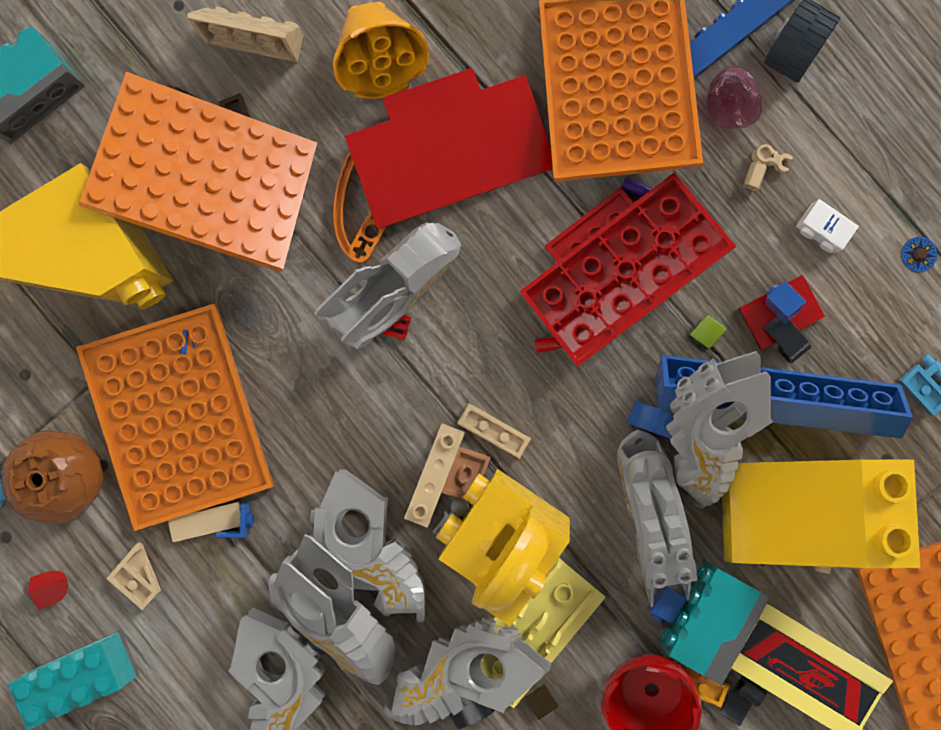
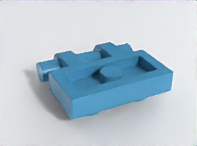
M926 354L921 358V361L926 365L925 369L919 364L914 365L898 382L929 416H935L941 410V382L937 385L931 376L934 374L941 381V363L937 359H933L929 354Z

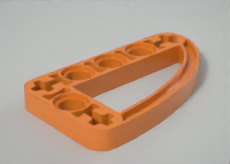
M348 153L335 193L333 210L334 228L337 240L344 253L355 263L364 264L371 258L387 227L379 229L378 235L375 238H368L365 235L366 228L372 225L376 226L370 211L353 243L350 245L344 227V206L348 186L355 167L351 155ZM362 237L366 242L372 243V246L369 247L366 244L364 248L366 256H360L358 259L354 251L356 248L361 249L364 243L359 241Z

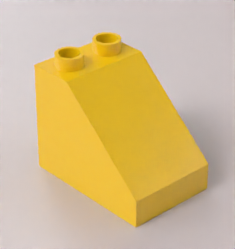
M81 163L0 211V280L119 302L124 305H134L137 303L140 309L149 308L163 300L166 294L162 287L174 281L141 226L79 206L91 169Z
M914 460L738 463L734 481H730L729 489L722 497L725 562L848 568H920Z

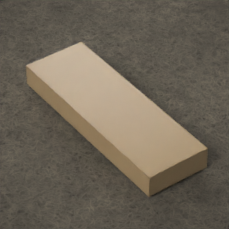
M470 403L457 423L518 459L521 458L531 440L530 437Z
M240 501L168 520L172 541L177 542L240 527Z

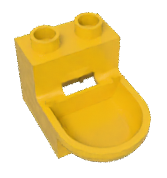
M497 469L490 480L481 474L476 476L463 496V499L471 503L472 507L463 520L451 513L435 538L445 544L439 560L475 584L476 589L472 604L479 609L482 608L511 627L529 599H535L544 586L546 575L570 542V517Z

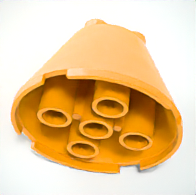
M382 2L366 3L349 8L333 59V72L340 87L355 93L356 97L366 99L382 98L410 87L409 82L417 75L420 77L423 74L429 60V48L423 34L386 8Z

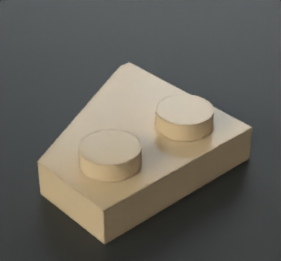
M141 542L132 548L106 578L141 610H144L161 591Z

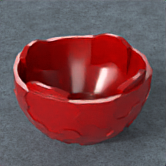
M639 655V657L628 659L617 666L604 685L601 713L610 730H698L700 727L702 706L696 684L688 672L673 660L659 655ZM649 683H654L659 689L655 692H649L645 686Z

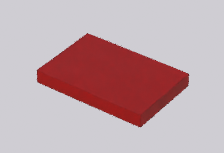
M803 275L787 282L806 301L804 308L790 320L798 330L825 317ZM766 294L738 308L760 350L776 343L763 329L766 324L776 317L765 305Z

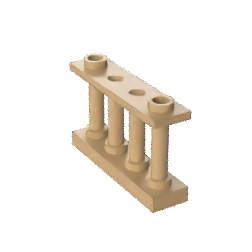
M442 423L404 519L428 528L465 432Z

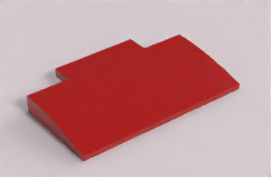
M470 68L382 97L389 121L344 135L377 230L553 170L552 151L526 75L481 90L474 70Z
M672 173L635 203L632 202L620 187L552 239L544 247L557 263L519 292L575 365L579 367L735 249L736 245L679 177Z

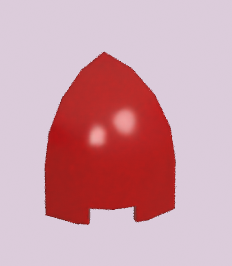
M53 570L30 577L28 594L38 610L56 604L67 594L68 580L61 571Z

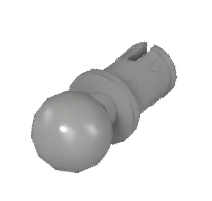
M461 498L453 500L451 512H444L445 516L432 532L437 536L451 513L457 517L465 516L469 511V503Z

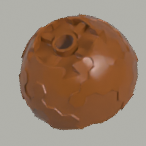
M55 430L37 432L21 441L7 456L1 475L3 494L9 505L21 517L42 524L55 525L71 522L85 512L99 496L103 482V471L99 456L84 441L83 437L76 433L58 432ZM36 473L43 477V483L40 487L35 486L32 482V478Z

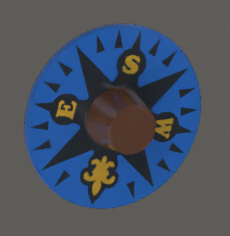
M911 238L902 248V261L912 271H927L936 262V247L927 238Z

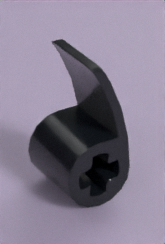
M776 316L763 327L779 344L778 351L782 357L791 364L811 349L808 340L791 321L784 324Z
M742 676L728 695L720 712L736 725L741 726L751 706L758 707L766 698L768 690Z
M471 700V703L456 715L450 713L449 716L457 729H462L488 717L495 710Z

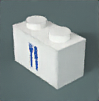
M818 199L811 203L795 227L801 230L800 233L804 237L819 242L820 247L826 252L836 253L844 249L859 226Z

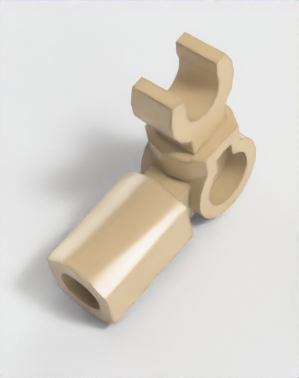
M767 144L759 146L752 152V160L754 162L750 164L743 187L752 191H758L767 166H774L777 172L786 173L789 168L782 165V160L789 162L793 157L789 154L780 155L778 151H775Z

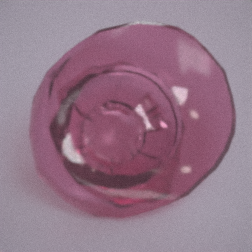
M727 67L718 73L711 82L707 93L709 113L717 124L728 129H741L752 125L759 119L762 111L761 95L754 79L746 70L739 67Z

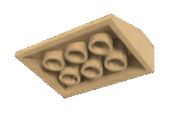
M214 7V9L203 8L189 12L187 15V19L206 44L298 62L303 33L300 27L293 22L285 21L283 24L265 16H262L261 19L254 18L248 13H230L221 7Z

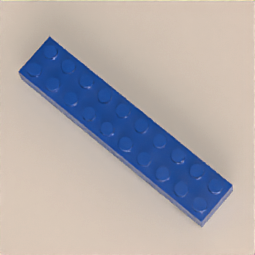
M661 355L656 374L658 408L671 410L670 403L677 398L675 389H677L678 381L683 377H690L702 364L709 361ZM761 367V373L767 372L771 377L772 423L902 439L913 418L901 385ZM725 402L716 409H725L734 402ZM747 412L742 414L743 416L739 418L747 419Z

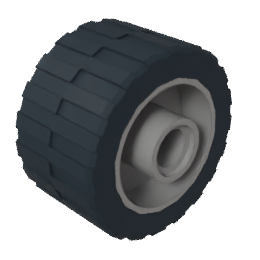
M802 0L790 18L787 17L774 38L776 41L768 52L764 64L794 82L799 83L840 21V16L812 0Z

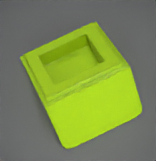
M705 315L690 333V336L710 349L725 332L726 328L709 315Z

